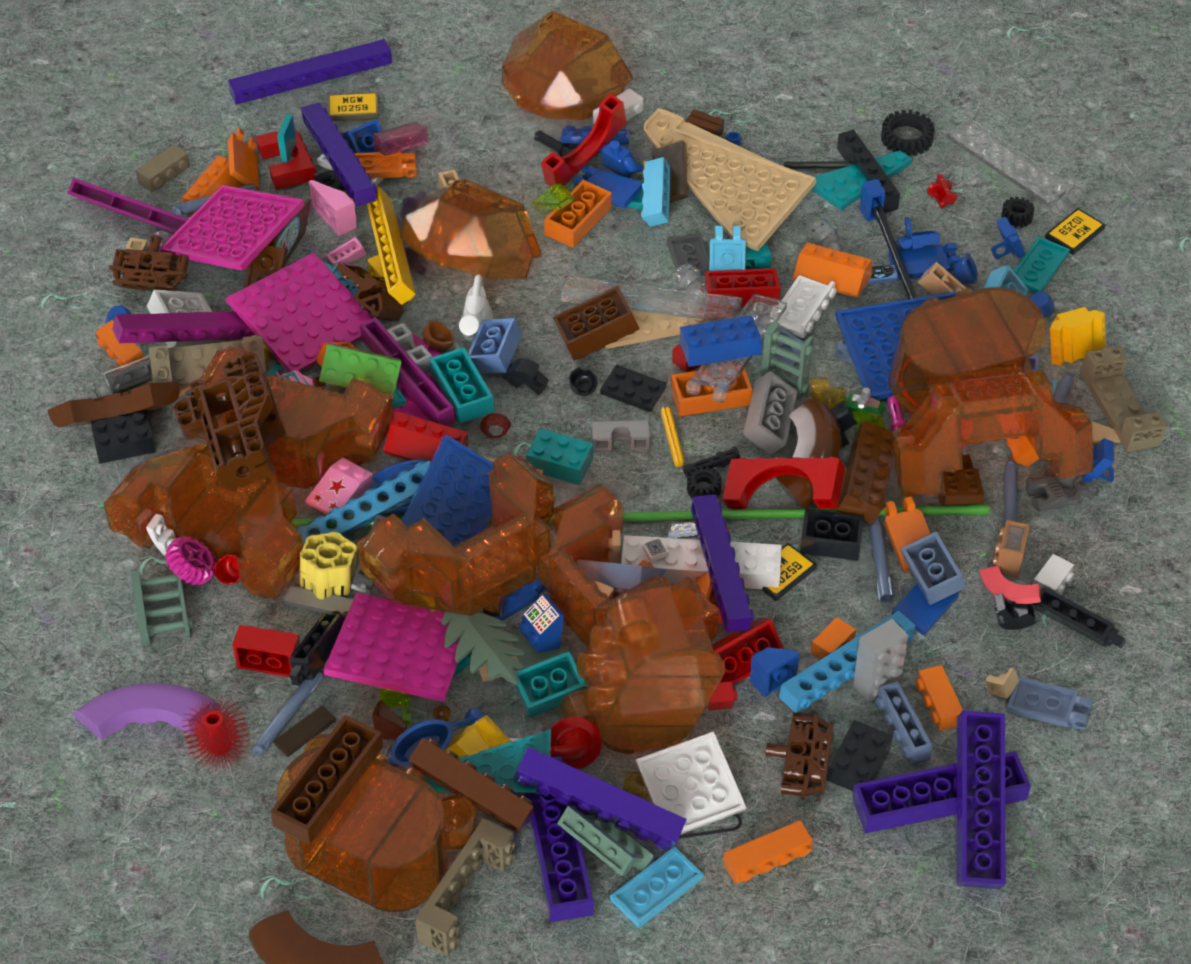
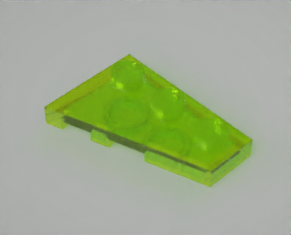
M556 183L550 186L547 192L531 202L534 207L541 206L546 208L549 206L550 209H561L575 199L561 183Z

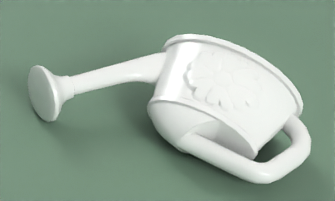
M479 274L475 276L474 285L468 291L462 318L459 322V329L464 338L472 343L482 320L493 319L491 307L486 299L483 278Z

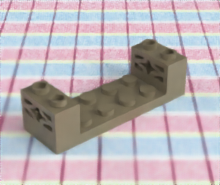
M262 335L243 337L240 341L168 348V345L149 347L148 351L152 383L179 382V385L190 384L196 379H202L204 382L220 381L225 378L222 370L223 363L247 352L256 353L263 373L266 374ZM254 359L247 361L246 364L252 363Z
M1117 346L1086 352L1080 373L1111 427L1117 433L1125 451L1130 452L1160 446L1168 425L1160 412L1146 414L1123 376L1128 358L1122 348Z
M482 819L415 918L418 942L446 956H449L452 949L456 950L460 943V927L458 926V916L450 913L449 909L452 904L455 905L458 902L460 892L463 888L468 887L472 874L480 869L482 862L503 872L508 865L511 866L516 857L514 853V832L487 819Z

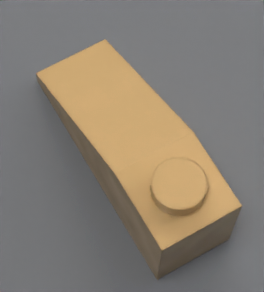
M937 262L927 269L918 281L932 295L968 290Z

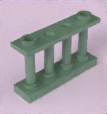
M773 320L764 332L761 376L772 371L787 384L797 388L796 399L800 400L804 394L808 393L811 386L809 384L811 356L814 351L813 337L809 336L805 343L781 334L779 331L780 323ZM778 341L801 350V355L781 348ZM777 354L800 363L799 368L779 360ZM776 367L797 375L798 381L778 373Z
M139 571L131 572L142 646L151 645L150 637L153 634L185 628L187 638H190V629H193L192 617L187 616L182 586L185 580H179L177 575L145 580L144 578L140 579ZM174 582L178 584L177 590L147 595V593L143 594V590H146L147 587ZM180 597L181 605L150 611L145 609V606L149 605L148 603ZM178 613L183 615L182 621L155 626L147 624V621H151V618Z
M573 806L566 808L557 823L621 876L626 875L632 865L639 871H643L649 866L655 856L654 853L629 833L616 829L615 824L609 821L607 823L595 819L596 815L589 812L582 814Z

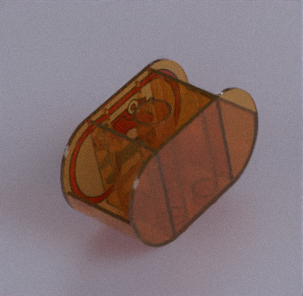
M987 287L976 291L964 289L951 298L943 300L931 298L926 300L921 306L915 308L906 316L901 327L889 375V384L894 397L908 412L930 421L947 420L992 407L1009 393L1020 398L1026 393L1032 380V368L1028 357L1037 353L1046 339L1047 327L1044 316L1036 304L1029 298L1014 290L1001 287Z

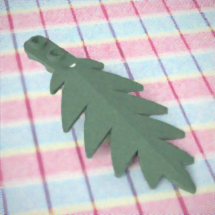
M447 589L437 590L434 593V601L436 605L441 606L446 612L442 618V625L444 626L449 623L445 636V648H448L460 638L455 656L456 663H459L473 650L470 661L471 674H474L487 662L490 681L495 680L501 675L510 683L517 685L518 681L514 670H522L524 666L510 656H524V651L505 642H518V637L494 628L507 626L505 622L480 613L483 612L482 607L465 604Z

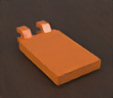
M238 127L236 129L237 134L232 132L228 139L230 175L245 186L253 184L257 191L259 189L257 153L254 150L257 143L253 137H249V144L246 141L242 142L244 131Z
M354 153L355 157L359 158L360 165L364 166L366 174H369L371 178L417 177L415 153Z
M912 496L904 498V503H902L904 512L897 513L894 501L886 502V507H884L886 513L884 525L903 573L910 570L904 562L901 548L931 534L922 511L915 509Z

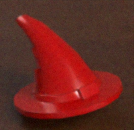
M571 716L560 719L550 727L551 758L562 757L563 763L580 769L591 764L599 755L602 739L600 731L593 722L583 717Z

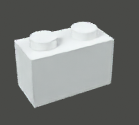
M1053 554L1035 577L1033 584H1039L1041 589L1046 587L1062 595L1066 583L1070 584L1074 577V573H1072L1074 564Z

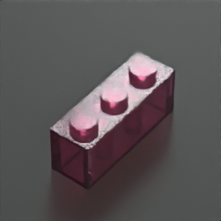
M414 122L374 133V150L386 156L428 144L427 128Z

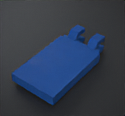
M587 165L581 169L582 172H586L583 177L575 176L572 179V182L576 183L573 186L574 188L582 180L586 179L587 182L612 192V205L624 209L643 189L642 182L602 169L595 171L593 167Z
M948 243L944 247L939 244L899 250L910 279L921 278L924 272L936 262L946 271H953L957 262L961 260L960 255L956 256V243ZM888 251L890 264L895 266L890 251ZM896 269V272H897V275H898V279H897V280H901V279H900V276H899V274H898V271H897V269Z
M532 563L521 569L520 572L515 568L492 583V585L506 587L508 595L501 616L494 615L492 617L503 621L536 601L540 593L549 589L548 581L544 576L530 584L529 580L537 576L535 572L537 570Z
M916 584L892 610V614L900 611L916 625L915 630L925 636L958 599L959 593L957 592L929 605L918 584Z

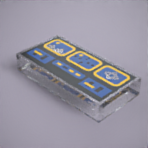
M694 522L673 524L668 538L699 540Z

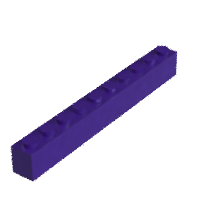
M382 39L229 79L230 94L237 105L392 64V54L386 40Z
M320 102L301 107L305 126L346 191L355 201L356 206L376 201L375 194L378 192L375 183L372 184L369 174H366L364 166L360 165L359 158L355 157L354 151L349 148L347 140L344 141L342 132H339L337 125L333 124V119L331 116H328L327 109L323 108Z

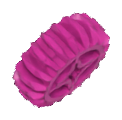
M181 536L173 540L167 547L168 549L165 554L166 563L170 565L169 569L174 571V575H177L179 580L183 579L186 584L190 582L193 586L196 584L200 586L214 576L216 558L212 557L213 552H210L208 547L203 545V542L200 543L196 538L192 539L190 536Z

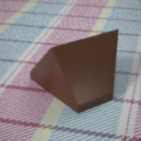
M380 700L372 714L374 729L382 732V739L397 740L407 730V727Z

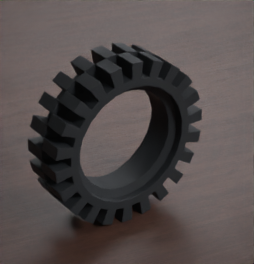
M902 110L901 114L899 111H895V115L891 113L883 121L881 141L884 146H887L888 150L893 148L892 152L901 150L907 153L906 155L908 156L912 152L914 156L918 152L923 154L924 150L928 151L929 147L932 146L935 131L934 123L930 122L931 119L929 117L926 118L925 114L919 116L920 112L918 111L915 114H912L913 110H909V113ZM909 126L920 130L923 135L917 139H903L896 136L893 130L898 127Z

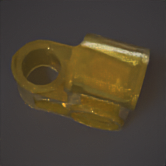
M827 377L810 378L811 399H820L830 409L842 401L846 404L847 391L844 388L830 387V381Z

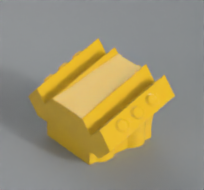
M1086 307L1057 314L1050 327L1051 363L1062 366L1064 361L1073 364L1074 361L1085 358L1086 352L1106 349L1105 313L1098 310L1088 311Z
M485 715L471 726H467L450 740L443 751L451 750L460 759L461 757L470 756L512 741L488 715Z

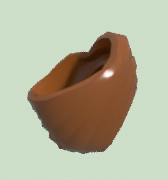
M439 321L429 322L422 332L423 342L431 349L441 352L450 349L454 344L453 333Z

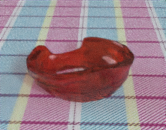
M499 413L488 414L480 422V429L488 438L503 437L511 427L509 419ZM493 425H498L502 427L503 431L502 434L493 436L489 433L488 429Z

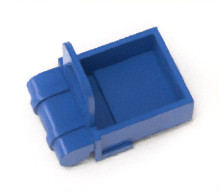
M908 217L904 219L905 236L899 237L896 240L897 245L904 249L922 248L925 245L940 243L939 232L929 230L912 233L911 219Z
M1006 217L997 220L996 223L1004 241L991 248L994 258L999 259L1009 253L1015 254L1017 258L1024 257V247L1014 226L1010 225ZM999 247H1005V251L1003 253H996V250Z
M1103 438L1094 448L1091 447L1085 453L1081 463L1083 482L1088 483L1093 479L1097 480L1098 477L1110 482L1114 480V469L1111 467L1114 463L1113 441ZM1106 469L1110 473L1109 476L1103 474Z

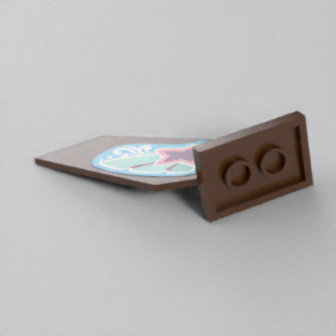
M307 199L304 202L305 206L272 239L271 245H267L248 265L244 288L285 267L286 262L305 234L312 199Z

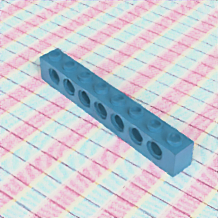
M430 460L416 464L414 469L410 471L405 470L392 481L390 479L384 481L375 490H367L358 499H350L346 502L345 506L332 509L323 518L322 516L315 518L308 526L305 527L303 525L295 529L292 537L299 551H302L306 538L313 532L319 534L338 532L343 537H346L374 522L376 515L385 516L411 502L420 484H416L412 480L415 477L423 478ZM399 486H402L406 490L402 493H399L395 489ZM382 495H385L389 498L385 502H381L378 500V498ZM365 504L370 505L372 507L369 511H363L361 509V507ZM346 514H353L354 518L346 520L344 516ZM329 523H335L337 527L333 530H330L327 528V525Z
M897 611L783 683L779 698L795 713L801 709L808 708L812 702L822 699L826 693L838 689L842 683L854 678L861 636L893 619L908 634V644L914 638L916 625L900 611Z

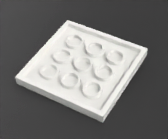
M714 732L635 760L651 802L687 819L681 834L746 810V805Z

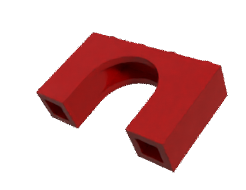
M296 128V144L291 153V156L295 158L288 163L269 166L271 181L275 190L315 180L314 173H317L316 165L312 163L311 154L308 153L307 146L303 143L302 135L297 132ZM279 131L256 136L257 148L262 160L280 156L277 136Z

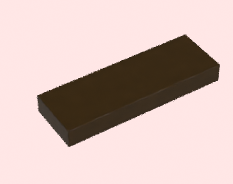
M320 706L274 740V745L285 756L289 757L335 723L336 719L325 707Z

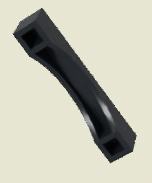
M855 130L839 133L837 150L844 160L852 161L860 169L866 181L875 179L880 181L881 186L886 191L883 208L885 213L897 210L900 193Z

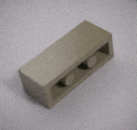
M173 144L136 170L138 183L153 192L190 166L188 153Z

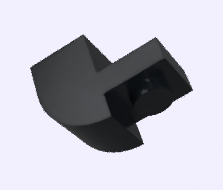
M529 359L514 361L503 375V378L516 389L525 383L537 395L543 392L549 381L538 370L540 365Z
M842 401L831 408V411L840 425V435L842 436V446L844 447L850 443L844 431L856 425L857 422L851 410Z
M1002 593L995 596L996 605H994L999 626L1007 630H1018L1036 624L1034 610L1030 604L1009 603Z

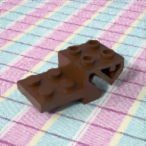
M338 263L336 269L341 272V276L349 280L351 279L354 281L353 284L359 288L353 299L359 302L358 305L361 308L371 311V315L377 319L382 317L388 321H391V319L400 320L404 312L403 305L393 296L389 295L384 277L372 275L361 266Z
M970 455L932 456V466L940 504L962 505L982 504L984 502V491L978 469H973Z

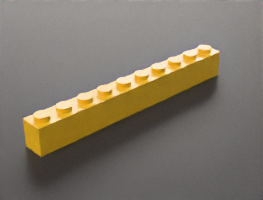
M378 186V193L375 194L376 201L367 203L388 293L403 305L405 302L410 301L416 293L392 199Z

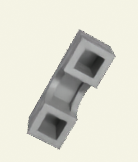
M404 323L387 330L425 375L431 372L430 358H432V355L423 345L415 346L412 333Z
M648 420L592 422L593 451H612V443L617 439L628 441L630 450L649 449Z

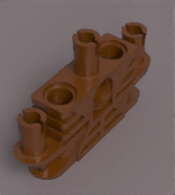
M151 235L148 251L116 249L113 265H109V269L112 270L113 277L115 278L112 283L122 288L178 291L177 285L189 276L186 273L189 257L186 255H178L177 257L173 253L159 252L162 237Z
M793 711L788 746L767 742L765 756L786 758L781 794L801 796V800H805L806 796L820 792V795H824L834 722L826 723L825 720L818 717V713L815 711L814 715L795 713ZM818 726L826 729V731L820 730ZM812 783L819 784L818 786L814 787L810 786Z

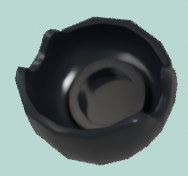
M577 367L571 371L569 376L570 388L575 394L588 396L596 390L598 385L597 377L590 369L584 370L581 367Z

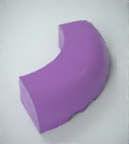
M135 684L97 696L74 711V717L101 740H104L118 730L126 728L127 724L134 722L142 724L164 721L168 722L169 725L187 731L188 729L196 728L195 726H187V724L191 725L193 723L197 725L198 722L182 720H199L197 718L199 716L197 711L203 712L199 707L201 706L205 710L208 705L211 711V702L213 710V699L198 691L172 684ZM214 701V708L218 710L217 702ZM189 731L187 733L192 735L196 731Z

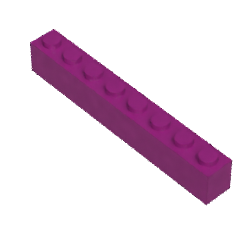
M76 178L72 179L67 193L83 201L175 233L188 220L187 218Z
M235 311L116 315L112 328L119 344L235 340L255 335Z
M375 317L361 324V339L372 353L401 359L397 382L430 421L445 426L455 423L454 407Z

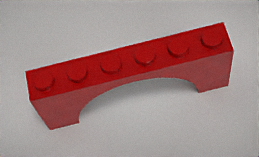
M610 93L599 104L598 117L592 130L575 150L562 157H559L552 151L541 162L545 183L557 193L627 124L624 103Z
M840 458L731 459L722 500L729 509H747L752 495L761 485L775 477L797 475L812 483L813 500L819 509H837L845 466Z

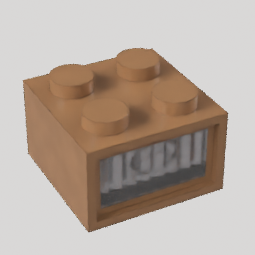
M1006 520L1005 527H1001L999 538L1001 539H998L995 553L998 554L994 556L993 565L1000 567L1003 576L1019 578L1030 524Z

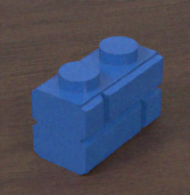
M877 179L862 183L860 211L864 214L863 216L866 221L876 220L873 209L876 206L884 208L886 191Z

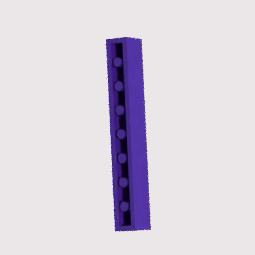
M716 495L695 496L692 498L691 513L725 632L749 630L751 622L754 621V613L748 606L749 596L744 592V579L740 578L739 563L735 562V549L730 545L731 536L726 531V519L721 514L722 505L717 501Z

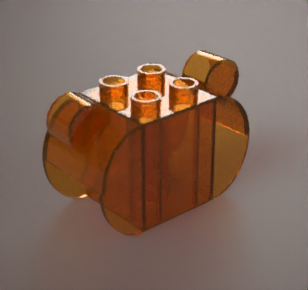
M655 583L636 588L614 601L607 609L600 625L592 628L590 645L586 653H580L578 656L577 672L579 677L583 678L586 689L572 692L561 701L560 707L563 718L571 716L583 717L593 722L598 728L604 745L613 751L625 754H637L670 747L687 737L696 725L725 673L724 662L714 652L701 616L703 602L700 594L693 588L683 584Z
M320 734L313 737L307 742L304 753L288 765L278 783L277 802L330 734ZM379 753L310 845L285 832L286 853L295 867L381 911L403 912L425 903L448 871L447 850L463 849L477 828L475 807L471 801L457 795L440 799L437 792L426 783V779L421 773L412 768H405L404 771L391 766L386 757Z

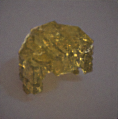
M628 771L624 777L623 790L652 803L641 774L635 771Z

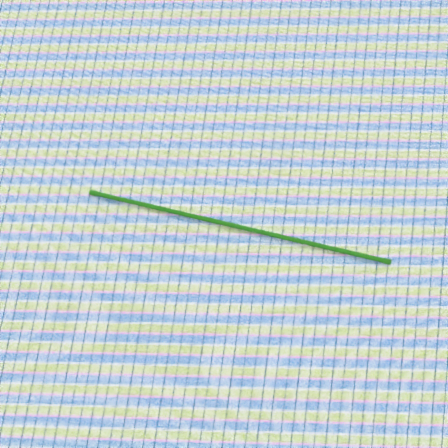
M988 504L915 506V509L922 511L923 516L989 515ZM896 506L897 513L904 512L903 506ZM884 507L879 516H886ZM807 508L812 510L844 513L837 509ZM805 509L722 510L721 514L726 520L804 518ZM691 511L491 515L488 524L693 520ZM386 517L395 520L394 526H399L403 517ZM291 518V529H297L303 525L306 527L315 518ZM374 522L366 525L365 527H372ZM329 523L327 525V528L337 527L335 523Z

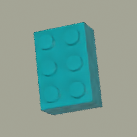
M540 428L526 454V465L544 470V475L580 485L593 460V443Z
M570 651L515 672L518 684L514 686L529 718L586 696V685Z

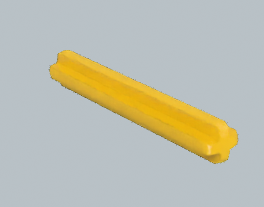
M663 407L661 409V416L674 466L682 467L684 465V457L672 411L669 407Z

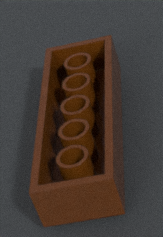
M866 420L862 421L854 434L837 510L846 514L864 516L863 521L874 524L883 509L898 434Z
M344 715L270 811L273 826L310 845L383 749L382 732Z
M424 738L421 739L408 759L413 769L519 835L522 834L534 815V807L531 804V800L523 795L520 798L514 795V790L505 784H502V786L498 785L495 782V778L484 772L482 775L472 763L468 761L465 763L461 762L458 759L459 756L451 750L443 751L439 747L440 744L431 738L428 741Z

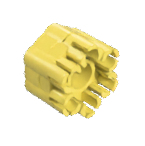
M338 532L307 537L300 552V586H304L305 580V589H313L314 596L316 595V598L322 600L325 599V589L327 598L332 595V587L335 595L341 596L342 586L344 587V596L348 595L351 592V582L356 573L357 546Z

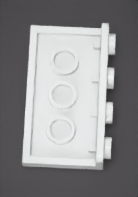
M799 275L768 320L780 323L781 328L804 339L806 334L812 331L815 321H819L821 312L827 309L829 300L835 297L837 292L835 282L831 281L827 286Z

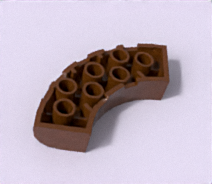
M179 382L149 383L131 389V391L115 393L95 399L69 400L48 409V415L55 426L70 427L91 424V421L147 410L148 412L174 403L179 397L180 385Z
M813 398L805 401L789 415V418L797 428L798 434L797 446L793 457L840 458L838 454L840 448H842V436L840 435V425L835 415L820 399ZM797 475L776 477L783 490L804 509H807L814 502L813 486L809 480Z
M289 910L259 921L249 931V940L255 952L266 964H383L374 941L349 946L323 942L301 929L292 918Z

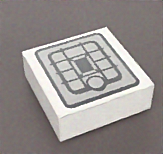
M661 537L642 544V548L650 562L669 556V551Z

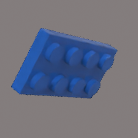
M566 126L562 128L561 143L581 144L592 130V127L583 126L582 128H576L575 126ZM623 127L607 144L612 140L618 141L619 144H629V129Z

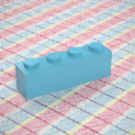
M664 157L646 161L645 169L643 170L644 183L642 188L644 195L642 197L643 211H641V216L650 227L669 222L671 167Z

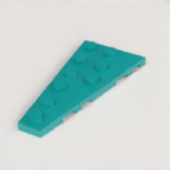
M901 150L875 158L889 179L912 164V158ZM853 164L814 176L817 183L811 190L841 211L861 198L862 183L866 182V179L860 169Z
M551 729L514 742L495 746L470 756L461 757L459 760L463 763L466 761L472 763L477 767L476 770L482 775L484 772L495 778V782L498 785L502 786V784H505L512 788L514 794H539L536 792V788L530 785L524 787L516 783L517 780L513 776L527 747L551 757ZM421 774V793H452Z

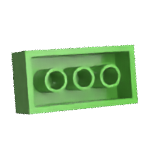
M327 342L319 381L393 398L401 359Z

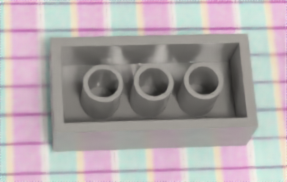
M772 371L755 380L743 431L745 437L769 455L786 446L791 424L789 415L794 410L797 391Z
M893 619L861 636L859 639L853 687L868 703L877 698L880 686L896 681L899 684L901 683L908 634Z

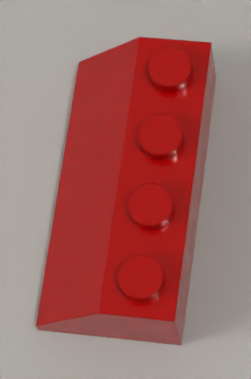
M776 268L705 271L708 309L778 306L780 303V284Z
M398 411L390 424L384 453L409 461L421 459L431 461L444 435H448L469 448L468 432Z
M758 618L751 622L749 630L735 631L696 653L695 656L703 674L711 683L732 681L733 686L750 676L751 659L756 652L763 651L767 647L784 649L771 618Z

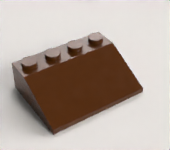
M618 286L553 317L574 361L640 329Z

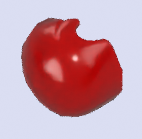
M237 554L224 555L214 565V574L217 580L225 585L239 582L245 576L247 570L243 558Z

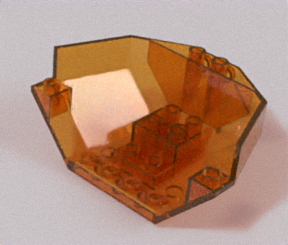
M550 11L515 36L502 65V84L516 105L544 118L585 120L592 117L593 111L599 107V104L610 93L614 96L620 95L624 92V86L633 79V75L607 34L555 11Z
M466 178L455 180L418 202L405 216L400 238L417 253L423 255L424 259L434 260L442 267H450L475 275L479 274L486 278L527 279L532 260L540 258L542 255L524 204Z

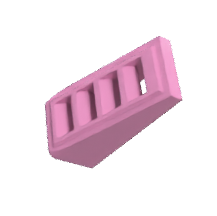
M356 237L326 254L333 267L339 262L347 264L367 255Z

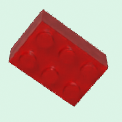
M239 625L232 643L236 666L238 669L290 677L289 675L292 670L290 657L300 645L299 635L292 632H280L273 629L256 628L250 625Z

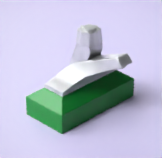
M869 388L862 389V395L850 393L846 405L852 413L880 421L886 407L885 402L871 398Z

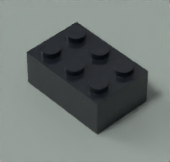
M147 410L91 421L99 464L156 452Z
M805 509L800 552L808 555L858 561L864 516Z
M854 720L829 765L827 781L853 791L854 784L875 780L890 752L893 736Z

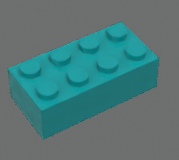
M464 347L430 358L431 375L444 397L454 407V415L459 424L494 412L493 396Z

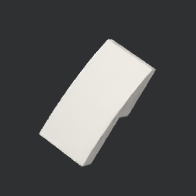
M156 513L146 526V529L153 543L165 556L167 547L176 537L174 530L166 528L163 515Z

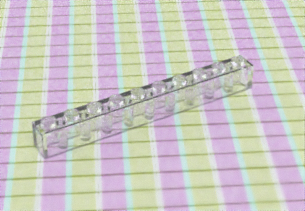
M566 276L561 285L562 302L581 304L618 286L628 306L634 311L714 321L741 317L742 298L569 276Z

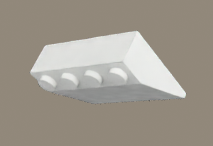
M153 290L147 304L151 314L212 312L204 295L199 292ZM223 340L166 342L168 348L171 346L184 347L220 343Z

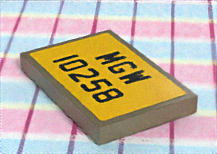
M378 92L329 94L328 116H331L333 121L378 119Z

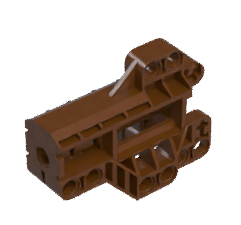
M247 352L225 361L222 365L225 378L208 386L202 379L192 381L189 388L190 396L177 401L174 405L176 419L186 438L197 437L207 441L216 476L221 486L229 491L236 490V486L241 488L255 483L257 478L260 481L274 474L275 465L269 446L286 433L266 374L263 373L258 356L254 352ZM254 359L252 363L246 364L247 361ZM219 393H226L223 397H217ZM234 409L238 421L219 428L216 415Z

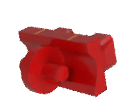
M938 174L936 182L930 183V186L927 188L928 195L936 198L940 208H945L947 203L954 204L957 199L956 192H950L952 189L951 181L945 180L942 174Z

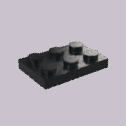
M616 365L601 387L600 394L651 412L666 389V382Z

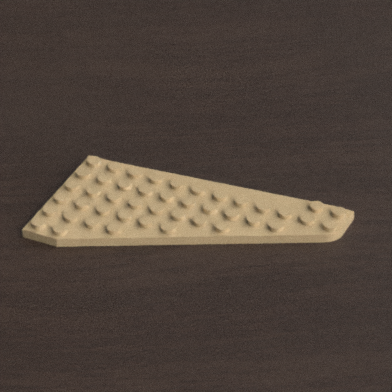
M658 108L644 123L645 135L656 149L680 141L685 142L687 186L716 221L723 226V229L732 239L733 226H741L740 239L746 240V247L753 250H760L817 183L816 178L776 164L691 123H687L684 118L672 112Z

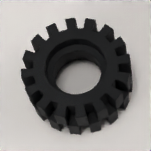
M1011 197L1010 200L1007 199L1003 204L1001 216L1002 218L1006 217L1010 225H1014V228H1017V226H1020V228H1023V226L1027 227L1033 220L1035 208L1033 203H1029L1030 200L1028 199L1025 201L1024 197L1021 199L1019 197H1015V199Z
M703 466L699 467V470L695 468L693 472L690 471L687 477L688 495H691V498L705 495L719 496L722 478L719 476L720 473H715L713 468L710 471L709 467L703 469ZM707 482L711 485L707 487L699 486L698 483Z

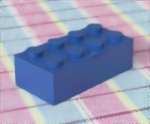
M752 315L680 327V346L690 367L761 355V335Z

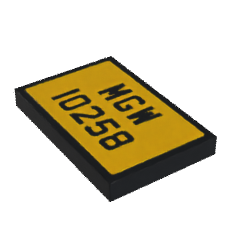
M1077 208L1049 230L1045 238L1070 249V254L1074 255L1102 232L1106 224Z
M787 543L781 548L779 587H763L762 591L777 601L817 568V564Z

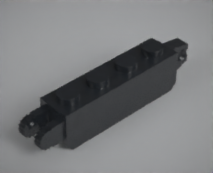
M1046 587L1041 589V602L1030 604L1040 613L1105 648L1106 646L1110 647L1111 644L1122 648L1126 642L1124 637L1118 635L1119 630L1115 628L1113 623Z
M333 611L331 614L323 613L290 657L292 670L289 676L292 685L300 686L305 680H313L331 654L348 611H344L342 615L339 611Z

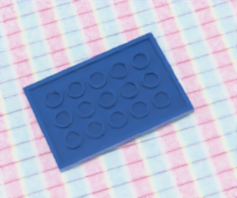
M444 435L396 534L461 572L465 571L511 473L448 435Z

